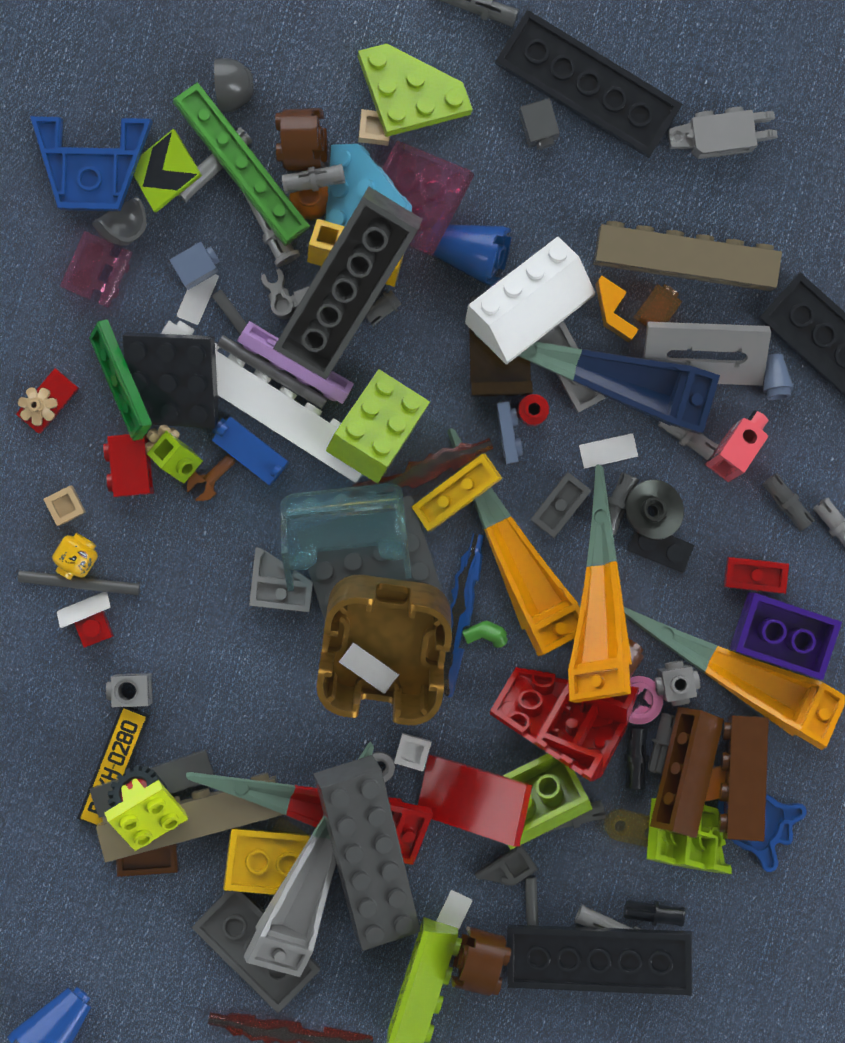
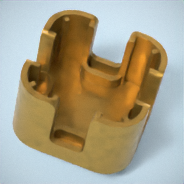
M351 575L340 580L332 589L328 601L316 687L319 700L330 712L350 718L358 717L360 700L362 699L389 702L393 704L394 723L419 725L427 722L438 712L444 692V662L446 652H450L452 641L451 609L447 597L438 588L419 582L368 575ZM353 642L399 674L385 694L339 663Z

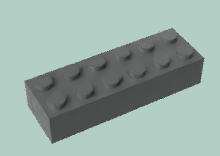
M368 186L273 349L326 380L416 235L423 219Z
M373 755L313 773L352 927L362 951L421 932L382 771Z

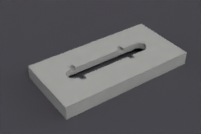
M647 322L643 359L694 366L720 375L718 384L763 386L771 329L770 326ZM687 349L712 352L741 351V353L746 354V358L743 360L670 358L667 356V353L671 350L687 351Z

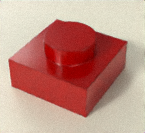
M104 611L74 623L83 648L114 636Z

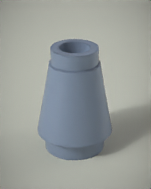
M783 354L768 355L763 393H766L768 400H782L791 397V390L794 387Z

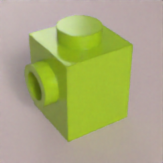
M165 431L147 453L162 470L183 484L203 462L188 445L168 431Z

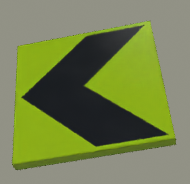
M175 129L168 132L140 156L134 173L137 183L156 213L202 176Z

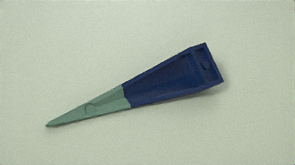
M535 342L518 355L662 423L697 434L704 433L720 377L718 374L689 365L614 355L542 342Z

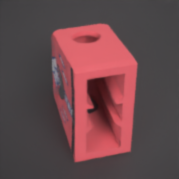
M754 410L748 419L743 418L731 427L717 449L714 450L713 455L704 465L727 482L745 473L768 438L767 433L763 431V428L769 421L768 418L761 412Z

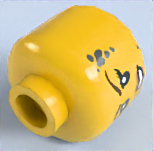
M75 533L74 536H65L52 555L53 562L58 566L55 571L69 580L73 576L85 577L98 558L95 550L96 544L78 533Z

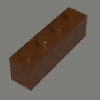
M678 707L650 823L651 827L697 839L724 722L723 718L702 710Z
M731 715L728 717L727 722H723L722 740H727L726 752L721 754V771H726L725 783L720 784L719 799L724 802V814H719L718 831L723 832V839L764 841L769 718Z

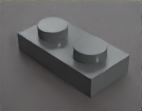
M566 472L530 520L551 537L555 538L592 490L569 472Z

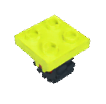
M139 765L134 766V771L130 768L126 769L124 777L119 774L116 777L119 780L118 783L112 782L110 786L114 791H108V797L110 798L108 803L112 808L104 812L109 824L134 851L147 846L156 838L188 820L185 810L166 789V784L156 772L147 766H144L142 769Z

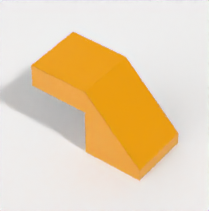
M601 275L595 286L603 326L629 343L639 329L614 313L627 292Z

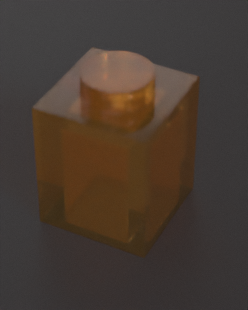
M657 284L633 317L646 327L647 322H668L683 301L677 298L679 293L666 284L662 287Z

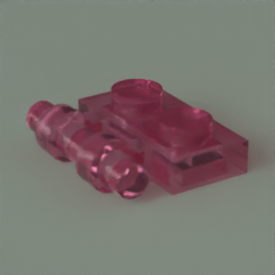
M84 231L60 287L89 300L94 289L102 292L98 304L109 308L112 299L118 296L120 290L117 288L124 273L127 274L131 265L128 263L133 253L122 248L118 258L110 255L114 247L113 243ZM105 265L113 267L107 283L99 280Z

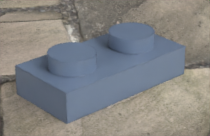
M509 401L497 403L496 411L505 465L519 462L518 456H522L523 451L520 437L515 438L513 426H518L516 408H510Z

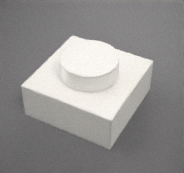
M402 733L394 763L423 771L432 742Z

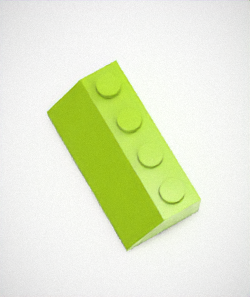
M423 917L420 926L421 932L417 935L387 1030L386 1043H430L435 1027L430 1023L433 1014H439L444 996L440 995L443 984H449L453 967H450L449 963L452 955H458L462 938L458 937V928Z

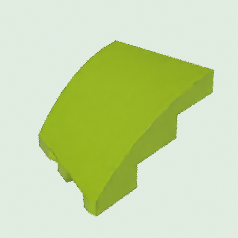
M651 798L647 860L707 872L732 874L731 865L725 863L722 846L726 845V841L723 839V832L718 831L719 811L717 808L704 805L696 839L651 827L650 823L656 798Z

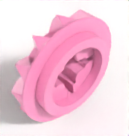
M639 675L631 677L630 686L639 687L638 694L646 688L643 699L650 706L647 707L639 704L633 709L629 722L633 724L649 723L661 712L663 695H657L655 681Z

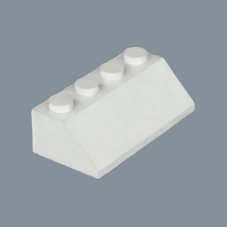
M556 237L468 305L465 324L507 365L594 297L595 291L579 256L559 237Z

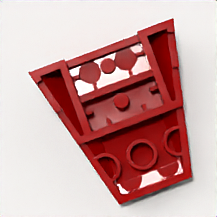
M515 667L492 706L490 715L592 782L602 777L626 731L639 687L630 686L631 694L575 703L569 701L568 679L556 678L554 673Z

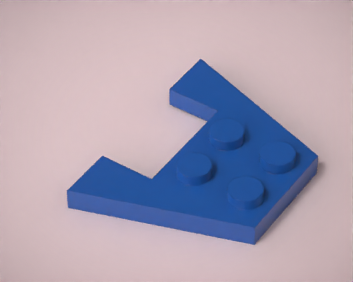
M30 116L57 207L60 210L121 211L151 129L152 119L122 118L120 148L62 147L63 119L61 117Z

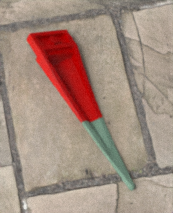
M194 772L186 773V778L190 781L256 803L315 828L324 816L317 788ZM388 797L403 861L405 864L414 865L433 816L432 810L429 807L402 802L400 798Z

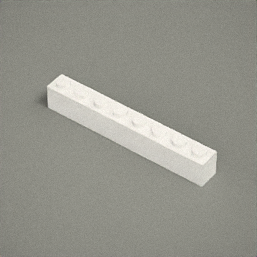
M180 320L177 325L168 321L161 334L192 335L195 330ZM215 343L217 392L221 398L357 484L362 474L326 451L334 433L341 424L339 421L333 418L329 423L321 418L320 415L323 411L309 402L305 406L299 404L294 400L297 396L295 393L284 386H281L279 390L269 384L271 381L270 377L257 369L252 374L243 368L245 362L232 354H229L227 358L219 353L218 349L220 347Z

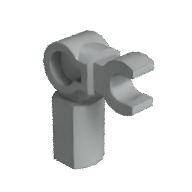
M277 269V282L269 283L265 274L261 275V280L264 287L271 291L268 297L273 313L279 319L285 320L292 317L309 286L294 291V295L290 296L288 289L283 288L285 276L280 269Z

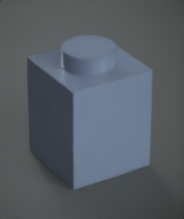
M202 242L169 259L188 290L219 273L216 264L220 260L211 246L205 248Z

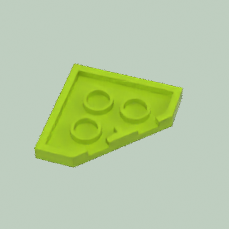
M389 44L358 51L357 57L385 137L471 115L473 109L463 82Z

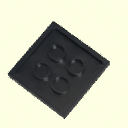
M127 332L123 335L124 359L152 425L197 428L218 427L219 411L215 336Z

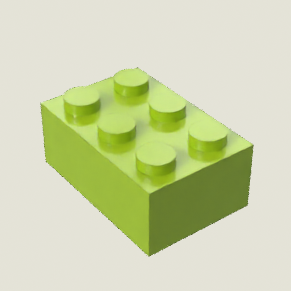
M378 369L334 433L326 451L378 484L421 419L430 401Z
M548 753L503 775L504 777L533 785L520 845L593 809L575 771ZM508 845L509 848H510V850L516 848V847H513V846Z

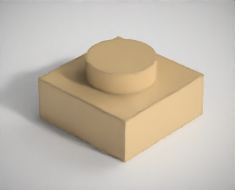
M361 109L358 142L388 146L390 136L385 137L377 111Z
M72 485L43 499L56 526H60L86 513Z

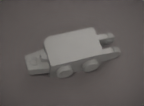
M743 107L728 108L725 110V113L715 115L713 111L698 112L689 123L668 130L670 149H691L692 155L697 159L749 153L758 146L757 142L778 138L777 130L768 129L758 132L755 130V123L770 122L775 119L774 111L753 113V110L744 111Z

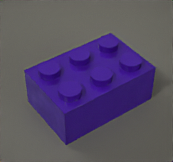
M748 592L729 649L823 680L842 622L757 593Z

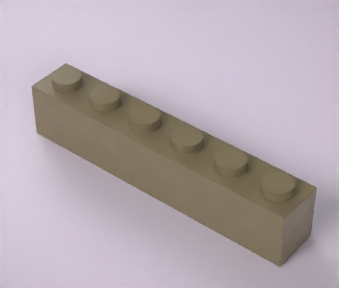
M607 221L606 225L601 224L598 229L593 265L770 292L777 288L782 251L774 250L773 245L756 244V247L744 246V241L737 239H727L726 243L716 242L713 236L701 234L696 235V238L684 237V232L677 230H667L666 234L654 232L655 228L642 225L636 226V229L624 228L625 224L617 221Z
M268 773L250 777L251 780L278 783L276 775L269 777ZM209 788L191 793L192 798L180 801L179 796L174 797L185 810L188 820L137 851H134L109 824L106 816L102 817L103 822L96 826L104 861L109 862L284 814L222 791L210 793Z

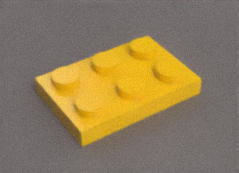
M243 828L230 829L223 889L225 891L275 895L311 835Z

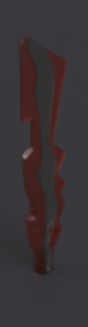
M490 438L473 444L461 442L454 449L442 448L436 454L429 453L424 461H409L404 473L383 477L378 484L372 480L353 484L342 514L348 516L389 500L391 498L388 493L407 485L414 489L437 478L450 468H453V471L472 462L480 454L494 449Z
M210 1012L208 1025L225 1028L233 1036L244 1035L251 1041L263 1040L265 1043L278 1041L279 1043H296L298 1041L302 1043L373 1042V1037L367 1034L324 1026V1032L304 1029L300 1022L281 1019L261 1020L256 1019V1015L229 1013L223 1015Z

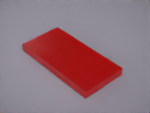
M428 755L418 805L431 808L433 813L432 820L513 847H520L533 785L436 755Z

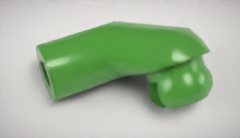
M482 621L462 631L467 644L484 638L492 642L494 647L501 648L508 641L505 629L490 621Z

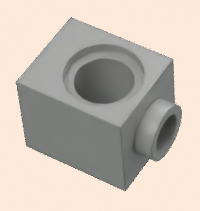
M152 673L115 674L111 676V682L106 683V698L111 700V707L151 705L153 703ZM124 682L132 683L135 686L136 694L133 698H127L123 695L122 685Z

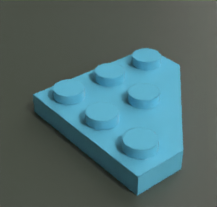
M359 144L331 145L330 167L342 164L346 183L328 186L325 221L345 226L368 186L412 212L411 203L396 189L394 183L383 169L372 160L364 146Z

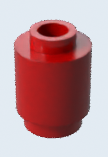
M538 394L527 395L517 407L519 420L527 426L541 424L549 414L548 402ZM530 404H537L540 411L537 415L529 413L528 407Z

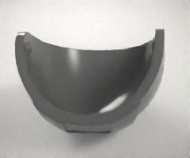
M214 59V82L218 108L222 113L236 111L247 104L253 96V74L249 68L235 59Z
M134 197L123 203L121 211H109L91 224L106 241L118 246H126L143 235L147 225L146 213L141 200Z

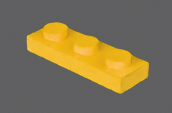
M481 454L411 507L426 530L432 531L503 478L487 455Z

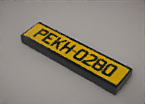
M120 707L89 789L115 780L119 774L123 777L126 775L125 770L132 765L151 715L130 707ZM88 789L77 819L97 826L103 822V819L98 817L90 790Z

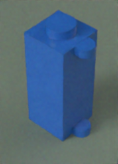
M231 416L227 421L222 418L218 422V427L212 431L215 434L212 439L214 443L270 486L273 485L290 463Z

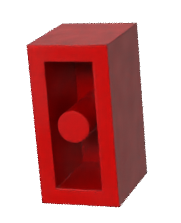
M130 434L107 436L108 443L103 444L105 461H110L111 474L106 476L108 491L113 492V497L117 498L154 494L151 459L147 455L145 444L149 442L147 436L145 435L143 439L135 441L131 439Z

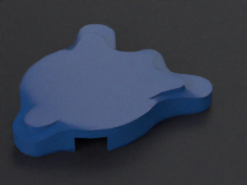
M766 793L764 841L731 840L742 849L754 853L761 867L766 872H773L778 867L775 845L777 843L784 845L792 843L793 825L805 818L807 813L806 807L801 803H781ZM719 799L717 809L721 814H724V802Z

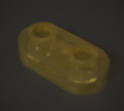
M614 809L606 815L604 828L606 833L614 840L647 847L648 837L645 836L644 832L649 828L650 815L624 809ZM618 821L625 822V828L621 831L615 829V824Z

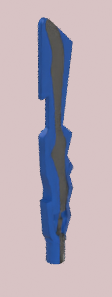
M477 533L472 534L468 551L461 557V568L455 575V587L451 590L454 600L450 605L452 641L450 652H446L444 662V693L449 698L454 694L464 649L459 648L464 627L470 625L475 600L474 587L476 580H480L483 559L481 548L484 535Z

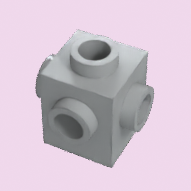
M680 660L665 663V668L657 669L658 677L655 678L657 695H663V700L671 702L672 706L689 704V698L697 697L696 689L701 687L698 671H693L692 666L683 664V661ZM683 679V689L677 690L675 688L676 680Z

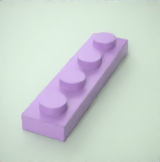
M249 321L237 340L243 344L244 348L268 359L270 364L280 370H286L293 374L301 383L307 386L311 385L320 390L327 399L338 401L341 404L344 403L354 383L334 371H331L325 380L273 349L279 338Z

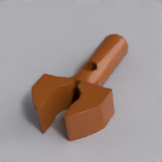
M227 454L207 474L199 475L195 471L188 479L187 492L194 489L196 484L207 482L204 493L200 494L195 500H211L217 494L214 490L215 482L236 463V459Z

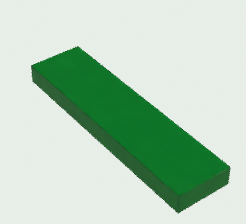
M108 319L98 321L89 339L133 441L143 439L152 422Z

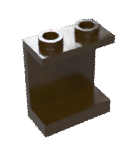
M469 328L471 397L527 396L533 394L530 361L517 356L506 365Z

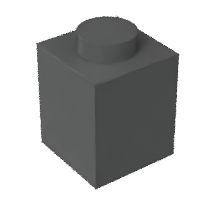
M550 98L520 107L519 117L528 148L536 146L537 150L553 146L555 144L554 141L558 140L560 132Z

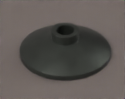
M646 480L636 485L629 493L626 500V516L630 525L638 534L648 539L660 540L671 536L679 529L684 517V505L679 493L668 483L661 480ZM648 507H651V508L654 509V511H655L654 517H651V516L648 514V512H647V508H648Z

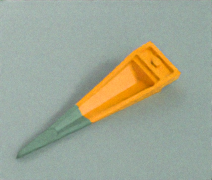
M450 428L448 429V435L462 469L472 462L473 458L456 431ZM492 487L474 499L473 502L521 629L526 630L537 656H542L575 638L580 606L522 532Z
M599 464L595 467L592 521L583 594L568 668L569 701L575 703L631 694L629 665L632 664L604 470Z
M624 607L627 619L760 714L769 718L770 721L791 736L797 735L820 750L827 747L845 705L844 694L822 681L730 651Z

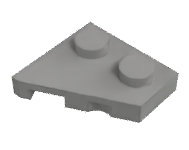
M256 547L249 606L310 612L313 582L264 549Z

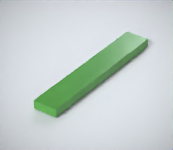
M198 82L173 99V104L284 246H287L309 230L310 225Z

